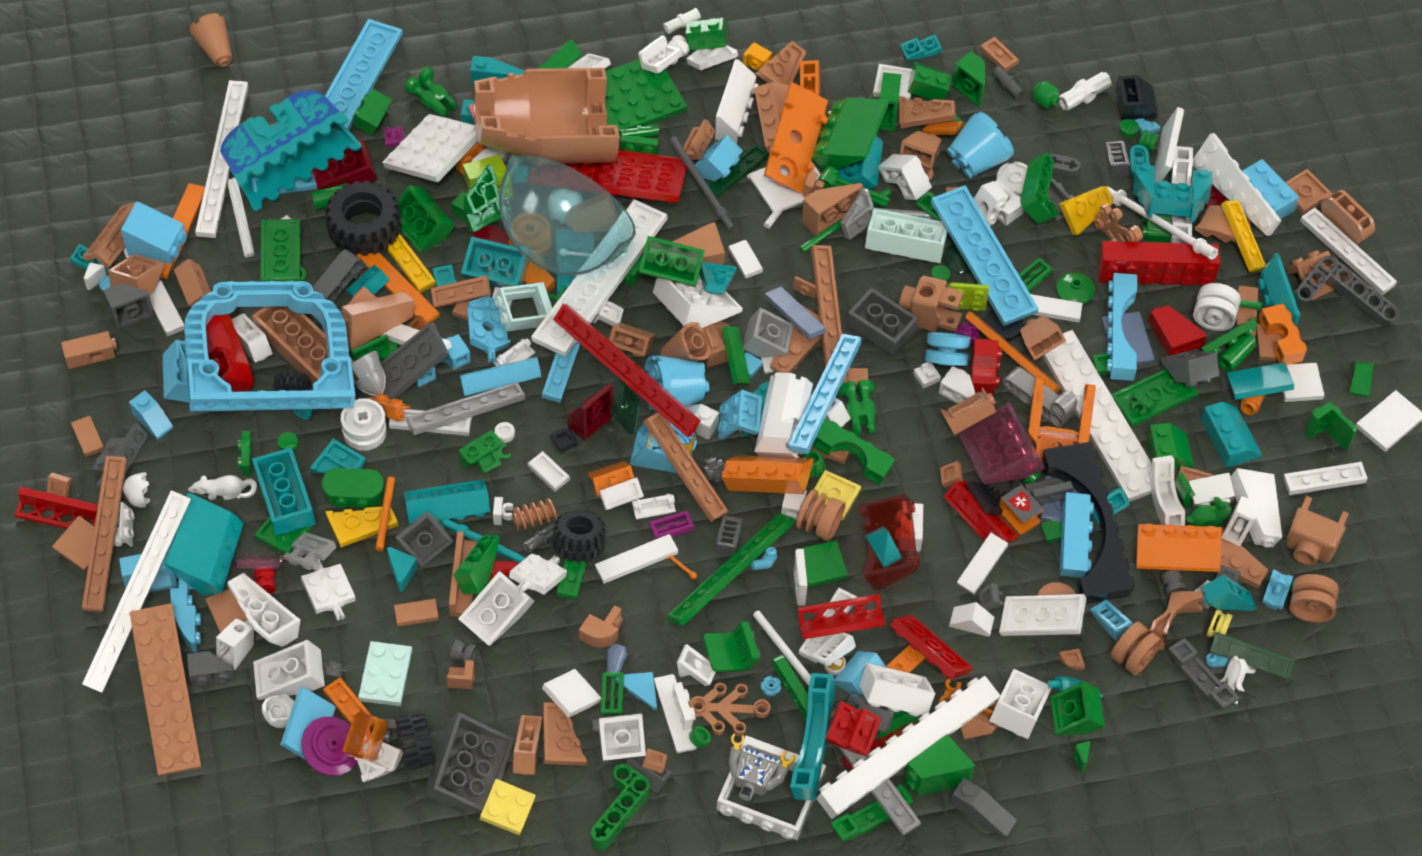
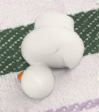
M680 35L674 36L668 45L680 48L682 50L681 57L688 55L689 45L686 38ZM677 59L674 63H672V64H670V65H675V64L677 63L678 59Z

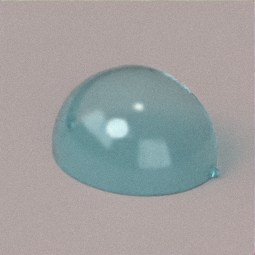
M512 155L509 158L510 165L504 174L500 187V214L509 238L528 260L549 272L578 276L598 272L610 266L622 254L626 253L635 237V225L625 208L608 191L582 173L554 160L532 155L519 157Z

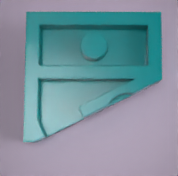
M333 438L310 469L313 473L326 474L332 468L361 469L367 460L364 456Z

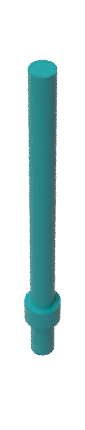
M447 518L442 524L455 531L456 535L457 532H464V537L478 542L479 538L482 537V535L469 530L468 526L462 523L459 525ZM498 544L497 553L518 563L526 559V557Z

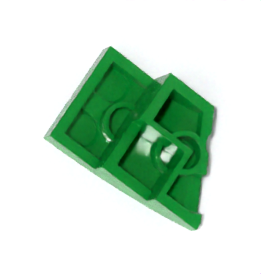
M491 164L485 167L464 196V212L470 232H475L505 217L498 201L501 199L495 184L498 180Z

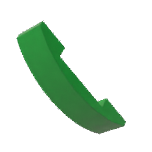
M902 784L895 787L906 803L911 805L913 799ZM875 801L851 815L849 813L831 822L830 825L843 842L873 830L890 820L880 804Z

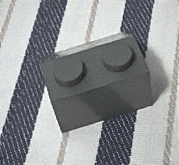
M122 283L103 290L109 314L117 330L154 317L148 291Z
M1189 350L1161 357L1162 364L1174 380L1179 383H1185V386L1197 385L1198 381L1210 382L1211 378L1219 376L1217 353Z

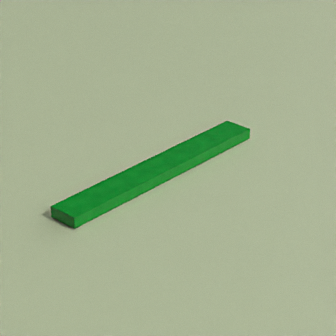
M778 513L667 615L668 620L683 626L795 523L793 517Z

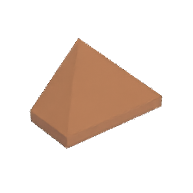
M980 713L964 724L961 730L964 739L991 734L997 729L998 725L990 722L988 716Z

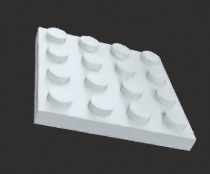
M429 114L401 141L382 163L387 169L439 182L477 142L475 125Z

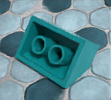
M875 136L865 160L837 169L840 178L854 184L861 183L864 188L869 190L877 187L878 166L881 161L883 141Z
M1225 402L1204 407L1201 422L1225 468L1262 457V453L1238 407Z

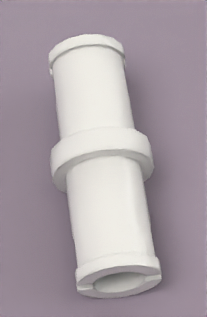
M694 8L683 15H677V18L663 23L666 33L670 34L681 27L686 28L687 22L701 19L697 8Z

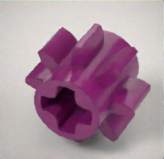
M970 322L957 325L958 329L954 333L970 336V346L979 337L978 329L975 326H971Z

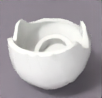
M146 472L130 476L123 485L125 497L132 505L139 508L146 507L150 502L149 498H144V494L148 491L147 486H149V482L146 481Z
M288 694L266 698L262 704V714L265 720L275 728H286L295 701Z

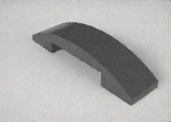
M1185 638L1168 648L1170 655L1185 677L1215 706L1224 710L1239 700L1240 697L1226 682L1222 684L1197 657L1198 652Z

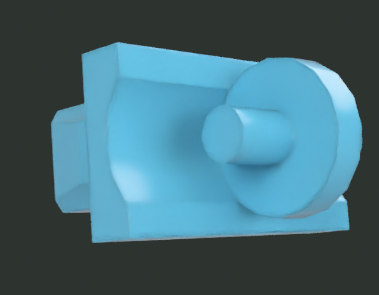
M1273 569L1262 603H1265L1266 607L1274 610L1282 609L1293 576L1281 574Z

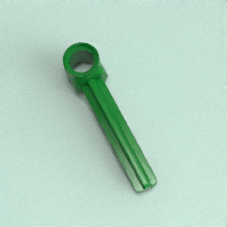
M826 166L817 179L824 182L822 189L854 184L841 179L838 170L831 166ZM869 190L873 203L887 207L890 200L889 197Z

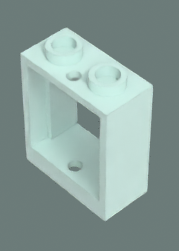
M544 282L503 287L499 289L494 298L495 306L500 312L501 324L504 325L506 332L537 328L552 309ZM533 297L538 316L513 319L507 301Z

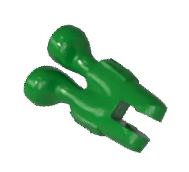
M425 67L420 72L418 79L410 77L405 82L404 89L409 94L419 96L421 103L428 109L433 110L438 116L446 117L448 115L446 108L453 112L458 106L442 85L433 83L434 71L430 67Z
M870 380L858 381L857 388L861 396V402L857 401L855 382L843 383L838 390V394L849 401L845 408L851 418L849 421L853 433L856 436H861V425H866L868 435L874 434L876 411L874 401L870 399V394L875 390L874 383Z

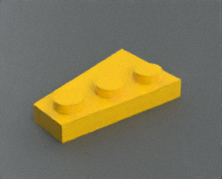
M1101 186L1059 203L1072 235H1079L1095 220V215L1101 214L1100 206L1105 204L1111 206L1113 199L1108 187Z
M370 507L359 511L346 509L344 512L335 513L333 511H325L341 548L378 534L382 507ZM390 508L387 530L398 527V521L392 508Z

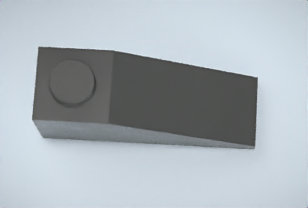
M963 778L952 795L951 806L1004 838H1007L1017 823V819L987 792Z

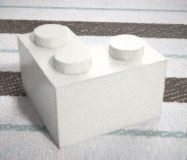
M892 154L878 166L886 183H897L905 199L917 200L932 188L929 177L925 174L921 161L916 155Z

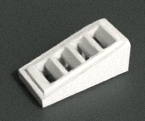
M847 633L831 635L811 655V659L826 666L830 665L856 647L853 636Z

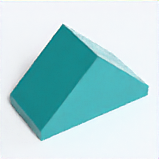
M389 547L387 548L388 559L399 591L403 592L418 569L417 558Z

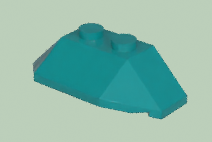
M1279 252L1274 253L1262 270L1260 278L1257 280V287L1262 292V301L1265 307L1284 304L1291 313L1293 324L1297 326L1301 315Z

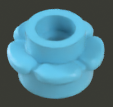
M765 677L764 681L761 682V689L765 695L775 696L781 691V682L776 677Z

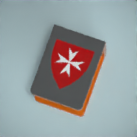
M1022 484L1001 497L999 504L1003 510L1001 515L1020 536L1040 524L1041 521L1037 515L1043 512V507Z

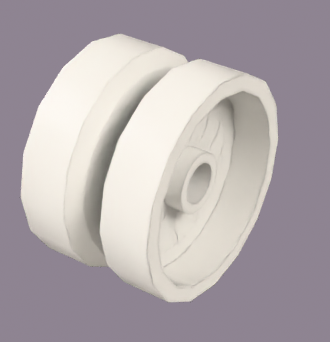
M1210 283L1202 286L1199 289L1193 313L1194 320L1202 327L1214 331H1224L1232 328L1235 325L1241 301L1239 293L1230 286L1220 283Z
M357 399L354 402V408L343 409L341 413L343 437L351 448L368 451L377 448L383 443L387 435L385 412L380 404L371 399Z

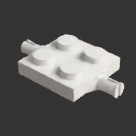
M531 554L510 571L509 578L520 584L516 587V592L522 594L526 589H531L545 595L566 577L567 570L557 565L560 562L559 557L553 556L547 561L538 555Z
M317 559L316 562L319 563V568L313 573L301 576L303 586L316 614L333 610L336 619L340 620L341 617L342 620L345 618L341 607L355 601L353 590L341 564L323 568L320 559Z

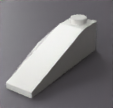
M242 573L228 581V587L254 630L267 641L283 647L298 638L300 619L247 575Z

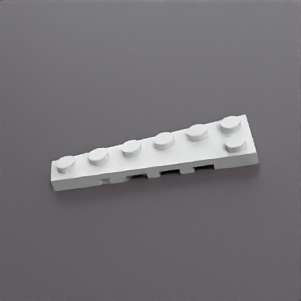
M1215 133L1210 134L1193 158V166L1197 170L1205 169L1212 172V184L1230 201L1239 200L1244 214L1267 236L1272 235L1281 219L1268 202L1264 200L1258 189L1254 188L1249 182V177L1243 174L1236 160L1230 157L1227 153V148Z

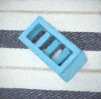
M1107 599L1090 609L1093 616L1116 642L1133 625Z

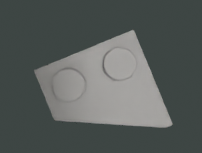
M865 188L860 191L840 222L846 239L851 240L869 226L874 206L869 190Z

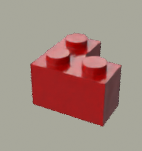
M974 340L970 378L975 394L982 392L983 388L987 394L991 393L994 395L995 387H999L1000 376L996 375L1002 358V348H998L999 340Z

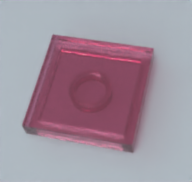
M242 555L237 559L238 568L278 569L284 563V555Z

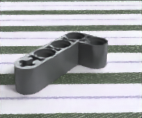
M345 249L313 286V291L323 294L324 299L334 302L352 278L357 280L368 270V267L363 260ZM308 314L314 320H317L312 314Z

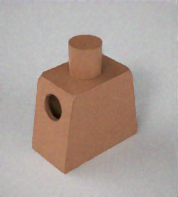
M916 131L902 141L900 154L916 155L921 161L922 166L932 169L939 156L942 140L933 133L926 134Z
M1041 316L1036 320L1029 319L1026 322V326L1020 330L1025 345L1034 361L1066 341L1059 326L1045 316Z

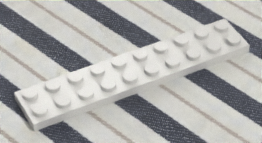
M634 199L531 336L532 341L566 357L577 340L553 320L562 304H568L586 321L591 323L644 252L647 236L655 237L667 221V214Z
M1073 330L1063 333L1066 341L1042 356L1059 386L1062 387V391H1071L1077 397L1078 403L1075 413L1079 420L1085 384L1096 385L1089 436L1118 487L1123 489L1129 502L1152 494L1150 486L1151 461Z

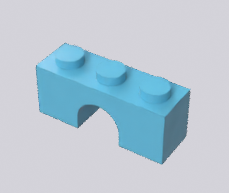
M459 334L446 338V340L451 342L452 347L448 350L449 355L440 362L448 363L453 370L470 363V351ZM435 367L415 382L418 387L436 379Z

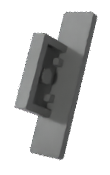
M133 423L125 438H110L91 470L96 475L103 476L105 457L117 456L127 458L126 473L147 439V432L138 423ZM102 476L96 485L99 490L101 489Z

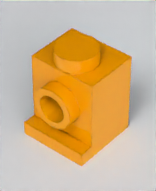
M753 43L743 54V64L746 67L749 65L754 70L761 69L772 59V52L756 43Z

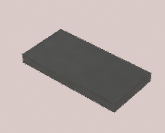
M429 322L381 362L386 375L384 394L388 395L389 399L397 398L449 355L434 323Z

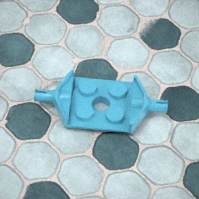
M487 296L471 301L467 306L470 344L485 351L488 354V362L492 361L494 363L496 362L495 352L506 349L511 340H508L505 327L501 324L500 312L495 306L494 298ZM483 326L490 327L491 331H486Z

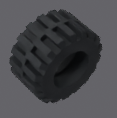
M576 509L559 515L554 524L553 548L555 552L560 554L561 558H567L571 562L581 563V561L589 562L590 559H596L604 550L606 530L604 521L601 520L600 516L595 515L593 512H587V510L578 511Z
M421 711L396 717V730L400 749L403 752L402 757L405 767L410 770L434 764V749L425 714Z

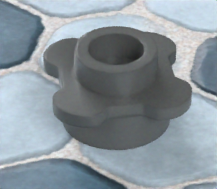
M337 661L323 664L326 667L325 673L328 675L341 677L342 672L347 670L343 668L342 663Z

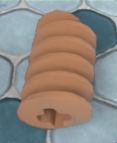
M549 498L545 499V505L541 500H538L537 507L531 502L529 508L523 504L521 510L515 506L513 511V520L517 532H519L520 526L526 531L528 524L535 528L537 521L540 526H543V520L551 524L552 517L555 520L558 519L554 504Z

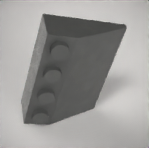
M458 712L448 719L423 795L441 804L481 814L495 780H502L514 738Z

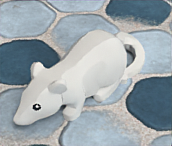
M225 475L207 480L206 476H202L200 481L195 482L188 488V491L201 495L207 493L209 494V500L216 499L217 495L223 496L224 500L249 498L256 493L257 483L253 479L242 481L235 475ZM246 486L252 487L249 492L241 494V491Z

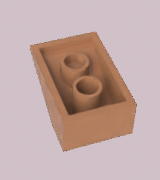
M858 183L832 187L808 194L803 202L802 223L815 236L845 216L863 189V185Z

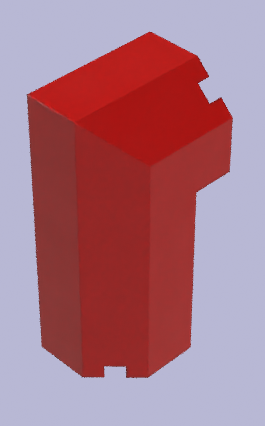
M214 315L206 325L208 358L219 365L218 376L231 385L232 392H247L254 386L250 365L230 315Z

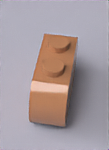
M1338 190L1321 202L1322 214L1355 244H1359L1374 234L1375 223L1373 218L1346 191Z

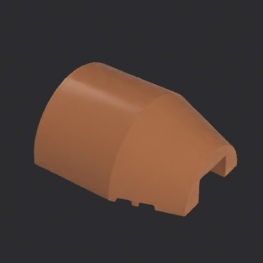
M605 68L524 70V74L514 76L513 73H509L506 78L498 80L495 76L474 81V118L478 143L534 164L614 163L618 154L620 136L617 125H606L605 95L607 77Z

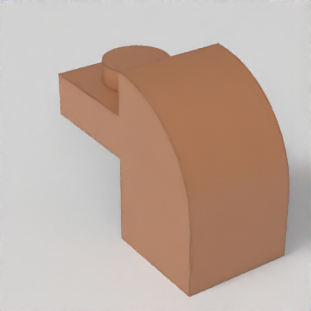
M614 605L604 621L589 614L579 629V640L597 648L608 647L618 640V629L623 622L622 609Z

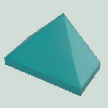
M884 526L866 535L868 542L884 568L902 559L892 537Z

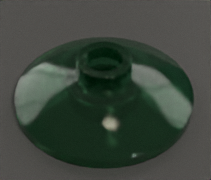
M955 243L948 246L943 257L946 267L957 274H971L970 268Z

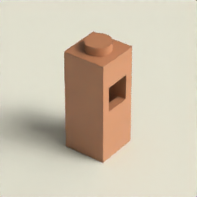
M187 259L174 269L190 307L199 302L204 295L211 292L199 264Z
M109 331L61 342L68 369L115 358L114 350L117 349L115 338L110 339Z

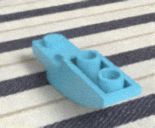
M179 578V588H170L171 603L179 632L187 646L195 653L198 651V644H201V632H198V626H201V613H197L196 606L193 605V596L190 595V590L193 588Z

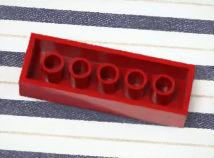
M1102 241L1097 261L1098 282L1108 284L1109 280L1112 281L1114 273L1137 275V284L1204 286L1215 283L1220 266L1219 244H1209L1218 249L1216 258L1210 260L1205 255L1194 252L1193 246L1187 243Z

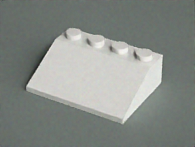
M700 274L696 287L661 278L656 279L653 293L675 318L683 324V327L688 323L698 322L700 323L699 326L703 328L742 312L743 308L727 292L714 295L705 291Z

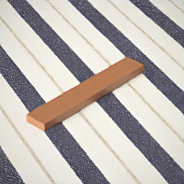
M658 412L645 419L643 423L710 522L725 515L728 512L727 508L666 418Z

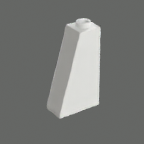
M1237 468L1230 476L1237 503L1241 496L1260 504L1256 518L1249 529L1253 542L1264 547H1274L1282 538L1274 474Z

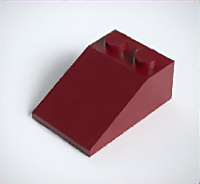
M363 138L358 140L362 147L356 151H352L349 148L345 149V156L342 160L336 161L331 158L327 161V169L319 171L317 168L312 169L318 190L346 183L352 185L356 181H359V183L370 181L371 183L378 180L371 152Z
M609 383L593 396L587 397L581 406L573 409L568 414L569 429L584 442L613 418V385Z

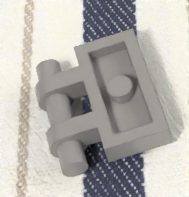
M304 532L292 544L294 551L292 553H285L284 559L292 565H301L307 570H317L319 563L316 560L324 561L334 551L336 545L332 540Z

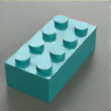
M292 447L252 458L255 474L275 536L315 525L313 510Z

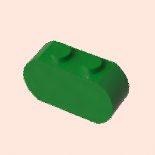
M332 468L322 479L324 498L331 506L365 509L378 506L384 499L383 478L376 470Z

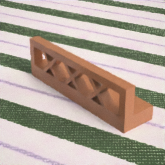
M136 202L119 208L84 254L83 258L86 261L96 258L104 268L111 266L125 247L121 229Z
M457 532L449 598L450 616L460 617L473 602V594H462L453 576L459 565L477 543L464 540V532Z

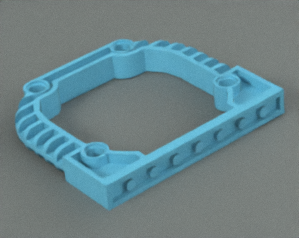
M303 281L220 282L214 285L213 292L204 295L188 312L184 324L189 411L354 408L355 389L345 320L337 306L332 301L324 299L323 294L313 291L311 284ZM288 306L291 311L296 313L312 314L322 324L326 338L328 358L322 362L320 379L313 384L311 391L262 390L256 392H232L231 385L218 376L219 365L208 358L207 323L214 315L230 314L237 307Z

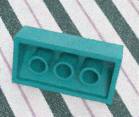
M484 479L403 492L409 525L426 511L437 517L441 523L446 518L462 520L469 515L481 517L485 516L487 512H491Z

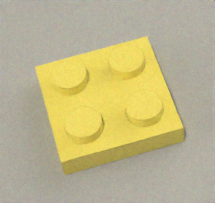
M496 779L479 819L520 836L536 795Z

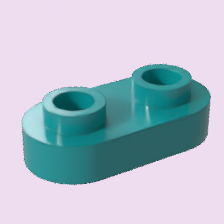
M1134 145L1130 149L1129 162L1132 177L1135 174L1136 164H1150L1149 151L1143 145Z

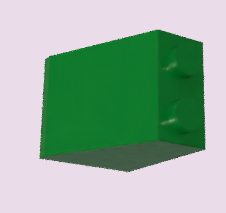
M946 734L907 763L904 784L909 791L914 792L917 796L957 788L963 778L971 782L975 764Z

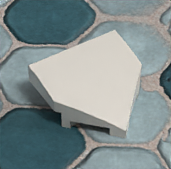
M367 742L363 747L364 753H366V749L369 742ZM382 742L376 761L355 758L362 773V781L367 782L395 771L403 755L402 750Z

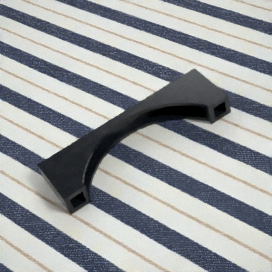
M1091 442L1044 449L1041 457L1046 476L1051 475L1064 482L1071 481L1072 486L1081 494L1091 495L1090 502H1093L1094 510L1101 524L1103 544L1100 558L1088 575L1080 578L1077 585L1079 594L1082 593L1086 596V604L1101 602L1106 599L1113 600L1130 597L1132 590L1135 588L1134 579L1132 576L1130 577L1128 572L1129 561L1127 558H1124V544L1117 534L1119 532L1118 523L1113 520V506L1107 499L1108 489L1106 484L1103 485L1102 468L1098 467L1096 461L1098 459L1097 451L1095 448L1093 449Z

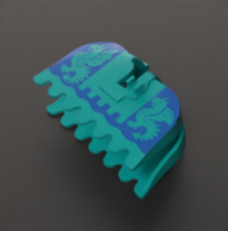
M315 90L297 92L278 105L274 104L269 107L276 121L275 125L270 127L265 118L261 116L250 117L247 121L230 131L222 142L221 155L230 167L238 185L247 196L254 212L262 208V200L264 198H268L270 201L276 200L279 197V189L293 190L297 178L303 181L309 180L312 176V169L317 168L319 171L327 169V161L329 159L342 160L345 156V149L349 148L352 151H356L362 147L361 143L344 126V124L348 123L349 119L324 94ZM252 178H259V180H256L257 192H254Z

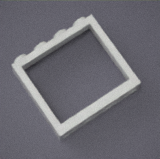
M745 736V740L741 745V749L744 745L781 759V754L787 751L749 736ZM788 751L785 756L786 760L790 761L795 753ZM795 754V761L789 763V770L793 771L799 758L797 754ZM822 764L818 790L825 776L826 765ZM731 772L729 773L717 800V810L725 816L732 815L740 818L744 823L756 824L765 831L777 832L786 839L793 838L798 840L814 801H805L794 826L728 801L736 781L731 776Z

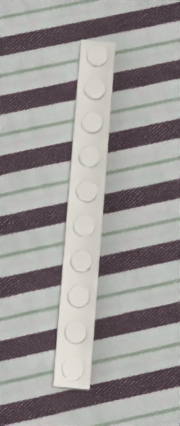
M229 80L195 231L198 237L216 238L230 174V167L221 155L220 149L222 142L229 132L241 124L249 87L248 82Z
M171 490L83 681V685L103 693L132 630L129 612L142 608L191 501L190 498Z

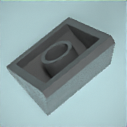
M426 511L395 536L411 556L417 558V562L421 567L454 542L440 520L429 511Z

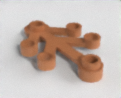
M1109 204L1100 206L1101 214L1095 215L1094 225L1098 230L1105 232L1110 241L1126 242L1122 235L1126 236L1129 242L1134 243L1143 238L1142 231L1137 225L1128 229L1117 225L1123 217L1119 208L1112 210Z
M724 683L715 684L714 689L704 697L695 696L688 702L689 707L694 709L695 717H703L712 726V732L715 735H722L724 733L725 724L722 721H717L710 712H718L733 727L735 735L742 736L746 733V725L736 719L731 713L755 714L758 718H766L770 714L771 708L770 703L764 699L757 700L754 705L732 704L738 698H745L747 696L748 688L745 684H738L735 690L719 703L710 702L716 697L726 695L727 687ZM723 688L724 691L718 692L717 689ZM743 689L745 692L739 693L738 690ZM701 706L702 709H695L694 707ZM759 709H764L765 712H764V713H761V712H758V710H759ZM716 726H721L722 729H721V730H716L715 727H716ZM737 727H742L743 730H742V731H738V730H736V728H737Z

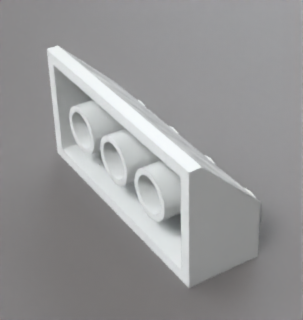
M737 59L734 61L716 115L715 140H720L728 135L736 144L739 137H743L745 129L743 124L748 122V109H752L754 98H752L753 94L755 95L754 88L759 86V84H756V75Z

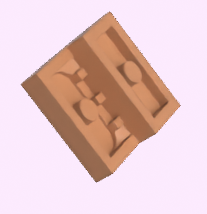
M230 589L223 591L222 594H215L205 598L220 633L235 619L243 622L248 619Z

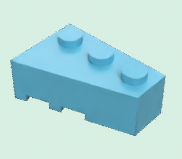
M175 340L163 353L164 399L189 403L185 341Z

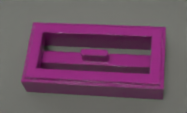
M688 510L649 522V527L655 540L668 534L674 537L694 531V525ZM686 518V520L677 523L674 522ZM664 524H668L667 526H663V527H660V528H657V529H656V527H658V526H661V525H664Z

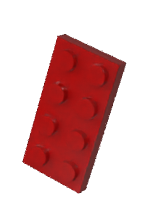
M913 615L896 618L890 624L898 636L908 640L914 650L923 653L926 656V660L941 669V673L947 678L954 679L965 676L972 671L973 667Z

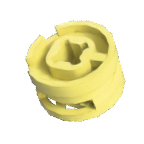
M1217 609L1206 636L1212 638L1215 632L1225 635L1233 615H1225L1221 610ZM1217 618H1219L1215 630H1213Z

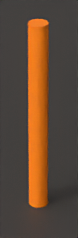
M387 477L375 548L377 551L384 550L395 484L394 477Z

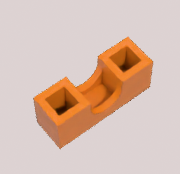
M1284 304L1263 308L1258 320L1265 335L1278 334L1283 338L1276 341L1273 350L1278 362H1286V365L1302 362L1307 352V347L1300 339L1299 330L1292 322L1290 311L1286 309Z

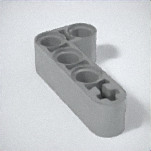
M1015 367L1002 380L1003 385L1008 391L1031 407L1035 377L1023 368ZM1044 385L1041 415L1057 427H1062L1075 414L1078 403L1077 397L1068 390H1065L1059 396Z

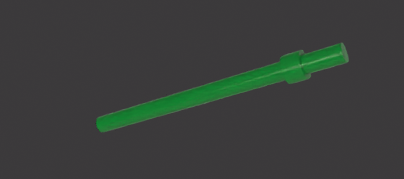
M886 188L879 194L888 197L892 193L889 188ZM843 218L799 247L802 253L806 252L812 245L818 244L842 228L840 222Z

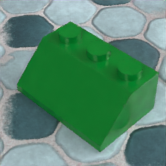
M409 185L397 201L401 219L400 230L420 253L444 241L455 227V224L423 187Z
M647 236L638 273L696 287L705 250Z

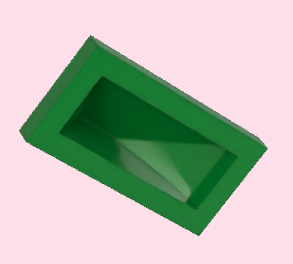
M1354 360L1349 394L1369 398L1374 364Z

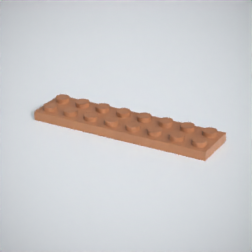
M171 603L130 611L158 776L161 777L202 768L173 605Z

